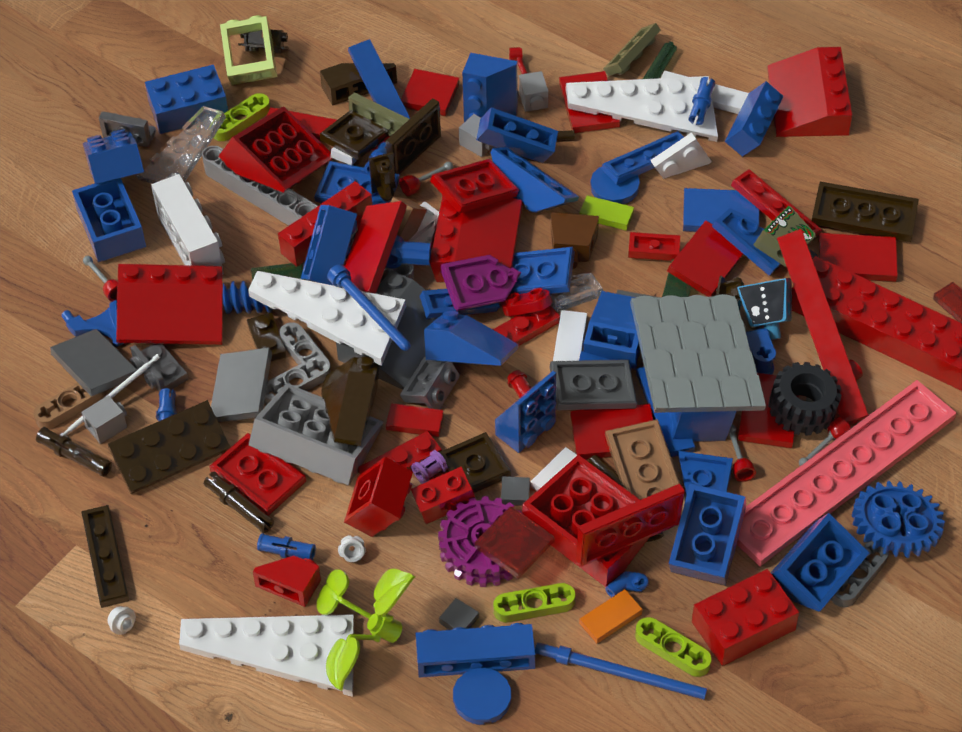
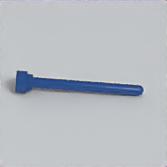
M343 264L333 266L327 274L328 280L335 287L344 288L403 351L409 350L411 347L410 342L351 281L350 271Z

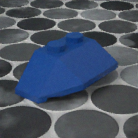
M508 147L492 148L491 156L493 163L519 189L517 197L513 198L522 200L525 208L529 211L550 210L578 201V195L523 157L514 153Z

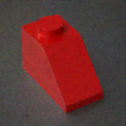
M297 556L255 567L253 570L255 587L303 607H306L321 582L319 565L310 559H301Z

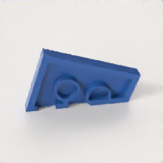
M729 208L712 225L715 230L767 275L770 276L781 265V263L753 245L764 230V228L758 226L757 221Z
M679 451V462L686 496L690 483L728 492L733 458Z

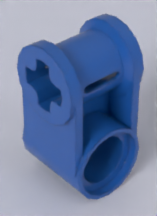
M762 328L747 331L746 336L756 372L773 375L775 369L773 361L776 357V350L771 342L768 330Z

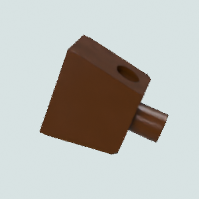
M551 212L552 249L573 247L575 252L573 269L577 267L578 262L590 260L598 237L599 216Z

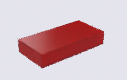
M391 403L386 421V430L419 435L428 431L431 436L439 437L444 410Z

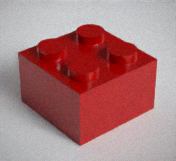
M384 457L359 475L344 523L373 537L380 531L386 530L395 521H399L405 512V506H403L405 498L412 488L410 481L413 471Z

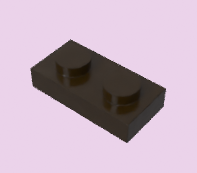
M272 312L247 319V325L255 348H270L272 352L271 362L286 358V351Z

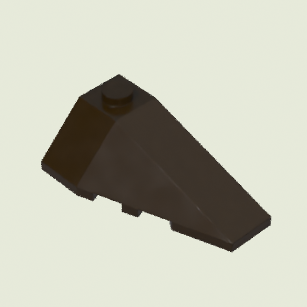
M352 357L325 377L321 395L325 401L326 413L329 416L333 441L336 443L362 445L378 388L379 364L375 363L374 359L369 357Z

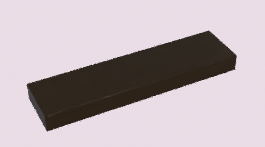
M109 505L81 511L101 608L128 602L129 597Z

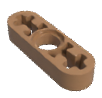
M76 383L35 408L34 418L39 428L53 429L103 399L106 391L90 396L79 383ZM68 399L77 400L76 404L71 407L63 406V403Z

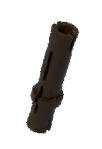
M46 427L41 428L37 433L36 442L54 450L57 456H65L98 473L102 477H105L110 472L112 467L111 461L105 460L90 450L72 442L70 437L66 435L60 436ZM56 442L67 446L69 450L57 445ZM79 454H82V455L86 456L87 458L91 459L92 462H89V461H87L86 459H84V458H82V457H80V456H78V455H79Z
M216 472L209 474L213 478L212 480L208 477L205 478L204 486L219 496L220 502L224 505H230L258 528L261 533L264 534L269 531L265 527L266 525L272 528L274 519L243 496L234 484H228Z

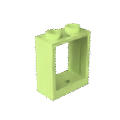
M256 15L247 20H229L224 24H220L227 77L231 85L278 77L271 28L266 16ZM262 30L267 60L234 66L230 36Z

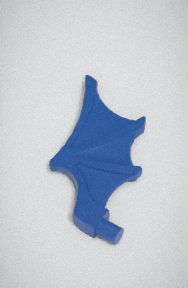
M116 300L111 302L109 308L103 313L87 320H83L80 315L74 317L70 310H66L61 314L68 330L76 337L97 329L102 335L112 339L113 346L118 347L124 344L116 343Z

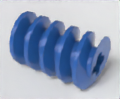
M235 281L231 282L229 289L226 288L225 283L223 284V306L227 314L232 312L233 306L237 314L242 312L243 307H245L247 313H252L254 306L257 313H262L264 306L268 313L273 311L272 308L249 296V288H247L245 281H242L240 288L236 287Z

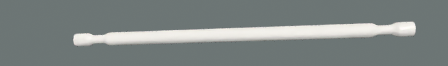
M156 354L152 360L145 363L108 395L111 399L148 369L153 362L160 359L159 355ZM83 416L68 427L64 433H61L60 436L67 435L84 422Z

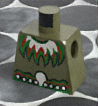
M788 206L762 231L753 245L787 267L777 238L802 229L809 248L816 235L794 209ZM809 248L812 259L815 256L819 257L818 254Z

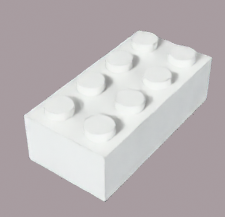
M180 174L151 184L158 218L184 265L222 266L225 263L222 251L219 249V247H222L221 239L217 232H212V224L209 217L202 215L201 204L198 199H193L190 184L188 182L184 183Z

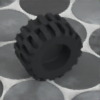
M796 362L793 363L792 367L789 365L785 366L783 371H779L769 397L768 407L771 408V416L776 417L775 422L778 425H784V430H793L794 434L800 435L801 432L805 433V436H810L812 432L816 434L821 433L834 420L841 400V386L837 385V378L835 376L831 377V372L828 369L823 370L818 364L812 366L810 362H804L803 365ZM796 396H806L814 402L803 401Z

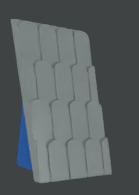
M722 294L714 297L702 295L678 297L669 295L655 298L651 296L631 298L630 304L654 413L669 412L673 440L692 439L693 442L726 441L737 411L765 409L766 404L759 375L756 372L735 296Z

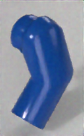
M624 572L606 586L605 590L612 598L624 589L627 591H642L648 586L649 580L645 574Z

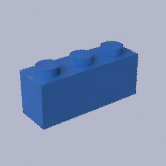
M767 81L751 91L725 142L742 157L758 147L784 96Z
M491 107L480 119L476 141L497 148L508 147L517 155L544 163L555 152L558 131Z
M320 205L301 279L333 285L328 280L327 274L333 266L344 264L345 259H347L350 253V238L357 228L356 213L330 205Z

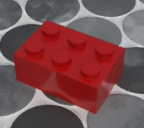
M766 569L695 603L692 623L721 666H724L795 631L799 611L770 571Z

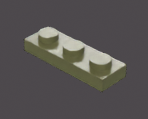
M654 23L641 28L603 68L608 76L616 73L621 75L628 71L631 67L629 64L643 55L642 50L655 42V36L661 31L659 26Z
M357 93L349 96V111L352 110L388 129V136L394 134L409 120V118Z

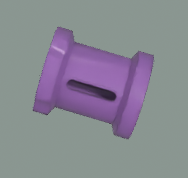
M436 450L430 452V456L422 462H415L411 466L415 477L422 484L430 481V478L439 472L444 473L448 470L445 459Z

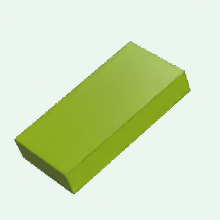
M587 195L579 214L599 216V224L627 231L634 214V207Z

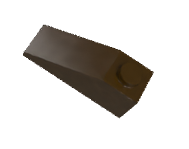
M340 63L320 70L321 87L332 106L349 100V96L353 93L361 96L369 93L354 63ZM382 63L393 85L396 84V65L394 63Z

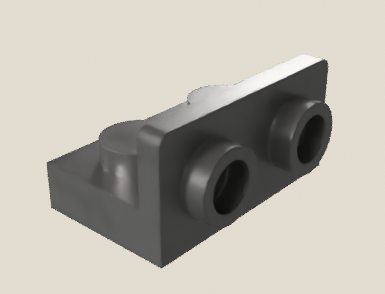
M103 111L99 116L103 138L111 136L113 131L125 129L126 132H131L137 145L148 147L156 133V128L149 126L148 121L144 119Z
M152 344L142 351L136 345L130 347L132 353L130 361L136 370L152 360L156 354L159 355L160 359L153 362L143 372L147 384L152 389L155 387L158 391L164 388L172 390L188 380L187 372L162 344Z
M424 357L400 396L404 402L425 403L428 408L440 410L459 379V373L452 362L426 360V357Z

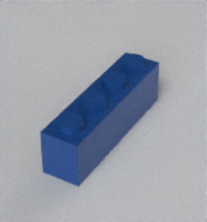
M514 623L510 626L495 627L493 625H485L481 628L466 629L464 627H457L452 630L437 631L428 629L423 632H416L419 678L461 675L475 668H489L498 672L535 669L532 624Z

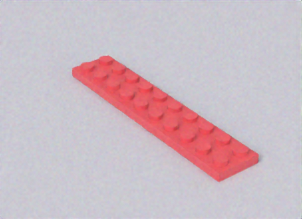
M916 380L747 505L737 546L761 567L806 533L814 522L828 513L831 514L955 420L957 413Z

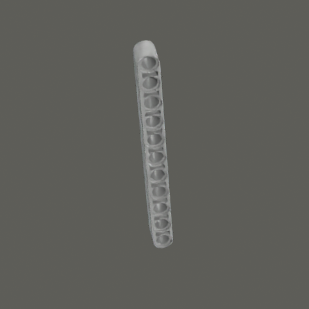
M208 146L202 152L204 170L208 177L288 226L317 207L316 204L291 189L283 193L235 174L218 157L223 150L219 146ZM357 229L355 230L354 234L351 235L349 242L350 247L353 244L354 238L357 233ZM401 263L398 268L394 269L385 267L380 282L384 280L391 270L414 280L413 264Z

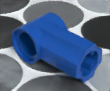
M397 235L386 268H398L401 263L430 265L431 243L404 241L402 237Z

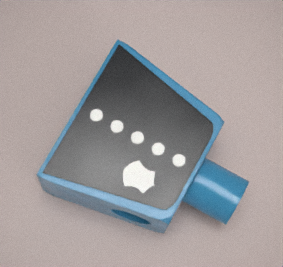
M783 278L737 287L750 326H763L768 330L771 340L780 339L779 323L788 322L792 319V280L790 278Z

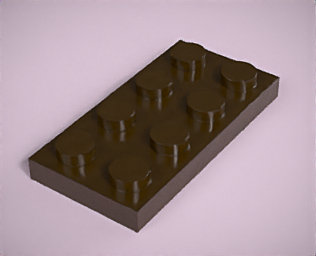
M820 181L811 221L818 226L874 236L896 237V240L911 242L919 199Z
M208 400L108 443V448L130 494L225 453L231 448Z

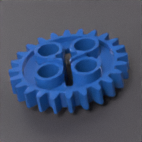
M887 481L886 487L877 482L875 489L867 486L866 492H860L859 498H856L852 517L854 518L853 526L858 527L856 533L858 535L865 534L864 543L873 541L872 548L883 547V554L892 550L895 557L899 555V552H903L906 558H909L911 551L915 555L920 556L922 550L928 553L931 546H937L944 530L945 521L942 520L944 513L938 511L939 503H931V495L922 496L923 489L915 492L913 491L912 484L907 488H903V484L900 481L897 486H893L890 481Z

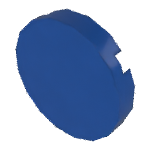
M599 167L592 174L590 180L591 193L596 198L626 204L631 202L638 194L640 186L639 177L637 175L616 185L602 171V167Z
M475 668L465 672L457 679L453 688V703L457 713L464 720L476 725H484V722L490 721L493 723L500 720L507 713L511 705V687L507 679L498 671L489 668Z

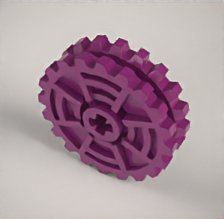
M483 496L480 501H477L473 497L469 498V503L467 504L462 502L456 504V511L449 510L446 513L448 520L441 521L440 528L443 531L438 532L439 550L441 551L440 558L442 562H447L445 569L448 572H455V579L461 580L464 578L466 579V584L471 586L474 582H478L480 587H486L487 583L490 582L497 586L500 585L501 579L509 581L513 579V572L520 573L522 571L521 563H527V552L530 551V533L527 531L529 525L527 521H522L523 513L521 511H514L513 504L509 502L504 505L500 498L490 501L488 496Z

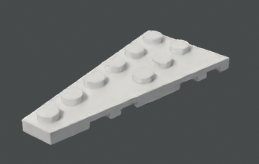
M709 76L566 83L568 109L595 115L603 113L611 115L613 119L621 120V118L634 120L635 124L670 132L678 130L687 132V135L692 132L694 137L696 135L709 137L708 140L717 142L718 139L713 101L706 110L702 125H696L698 116H696L693 124L688 120L693 107L692 99L698 92L700 79L708 77L706 86H708L710 82Z
M261 271L256 272L248 289L251 298L274 310L280 309L286 312L289 318L295 321L299 319L307 323L308 328L339 344L345 343L354 348V352L362 356L366 354L373 358L375 363L382 366L392 339L344 288ZM361 291L397 329L406 308L405 299Z
M354 615L181 619L179 645L182 651L212 659L215 657L231 661V664L242 667V664L255 667L256 671L296 682L306 681L317 684L318 688L326 690L329 688L339 690L331 684L327 677L326 660L331 648L338 639L346 640L348 635L354 634ZM353 668L343 685V694L353 697Z

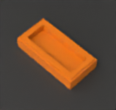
M624 589L581 617L579 624L598 644L642 615L643 609Z

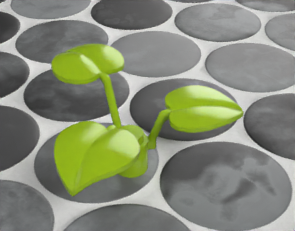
M337 569L329 574L326 584L320 590L317 598L318 612L322 615H329L335 610L338 602L368 618L367 628L372 634H350L346 640L338 639L335 642L326 660L327 677L335 688L343 691L344 682L354 667L360 652L358 640L380 642V639L394 643L400 637L402 623L394 619L388 612L413 581L414 575L398 569L386 571L374 590L376 602L373 605L375 614L372 615L342 597L349 586V577L344 571Z

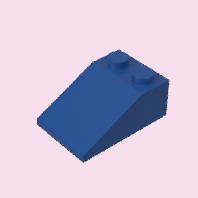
M456 311L444 312L424 329L426 360L501 366L518 350V344L468 315H458Z

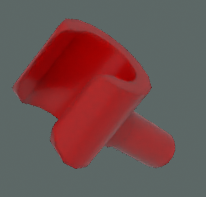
M509 48V60L517 61L521 74H527L523 62L522 48Z

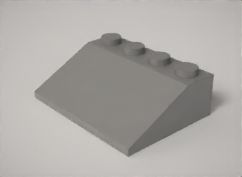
M286 383L255 418L249 446L258 449L260 452L279 457L285 462L304 467L312 473H319L331 478L337 483L349 485L357 475L358 467L363 464L384 422L371 416L369 417L361 446L336 443L333 441L324 399Z

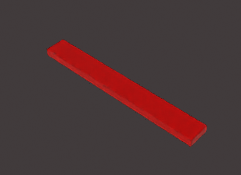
M802 229L777 238L822 368L823 370L828 369L831 372L830 376H835L838 380L837 385L841 386L840 394L842 396L837 409L839 416L849 425L861 421L869 415Z

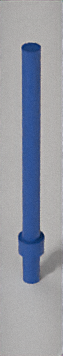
M537 642L535 647V654L556 659V662L568 665V663L705 700L707 688L572 652V648L561 645L558 648Z

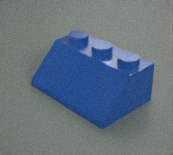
M470 53L462 72L464 122L473 114L482 118L491 107L517 116V61Z
M828 513L814 522L772 570L771 574L791 601L819 612L870 552Z

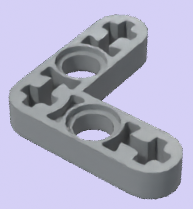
M290 322L283 325L280 329V337L285 349L298 366L267 382L265 405L274 398L272 393L269 394L273 391V393L277 394L282 389V385L290 384L289 382L293 378H301L303 382L300 385L292 386L308 391L323 383L326 375L331 373L328 359L302 326L297 323ZM288 334H292L293 336L296 335L297 342L295 343L294 338ZM302 349H310L312 351L308 356L298 354Z

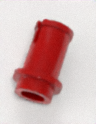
M515 370L508 375L507 384L510 388L514 389L520 398L531 389V386L526 380L527 375L520 370Z

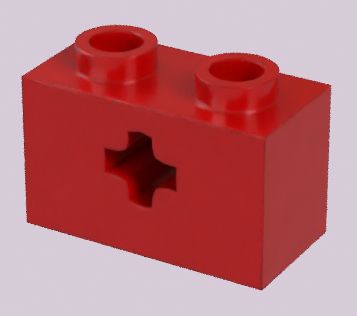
M462 467L411 489L425 524L447 516L446 513L449 510L456 511V504L460 502L467 504L469 503V498H475Z

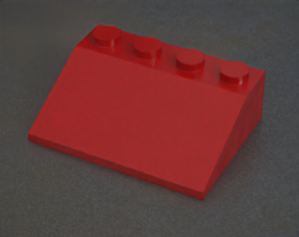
M817 47L767 66L769 84L784 96L774 115L776 137L849 136L852 111L841 47Z
M284 106L233 136L218 156L235 174L283 193L334 159L331 158V152Z
M442 195L430 258V265L436 282H444L441 273L442 264L491 255L498 259L499 263L510 269L513 268L523 206L522 200L510 198L458 213Z
M118 264L116 343L222 345V266Z
M580 455L572 459L522 504V521L528 522L529 529L604 587L608 586L627 568L649 539L642 540L584 566L579 565L576 560L578 526L640 500Z

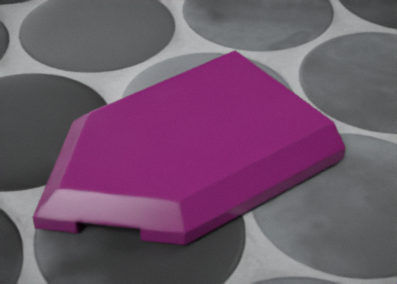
M491 255L441 265V273L456 311L506 301L521 274L520 271L514 268L510 269L499 263L498 259Z

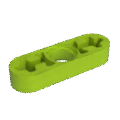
M261 93L254 94L216 118L211 123L213 138L217 141H227L266 116L270 110L268 96ZM238 115H246V116H247V117H246L245 119H243V120H237V119H235V117L238 116Z
M558 583L503 593L494 600V616L501 622L509 623L568 612L575 605V590L569 584ZM563 594L566 601H561L558 595ZM547 596H550L551 604L547 605ZM530 598H538L542 601V605L538 608H531L526 602ZM518 601H522V610H519ZM508 604L510 611H505L502 605Z
M646 617L638 621L635 638L640 645L691 676L702 677L709 672L711 655L705 648L654 618ZM654 630L653 634L644 635V631ZM673 641L677 642L681 649L678 652H669L665 645ZM699 658L703 660L702 663L697 665L692 664L693 660L697 661Z

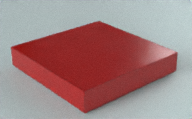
M414 69L401 97V101L405 108L419 111L433 98L439 101L440 115L446 116L460 84L459 77Z

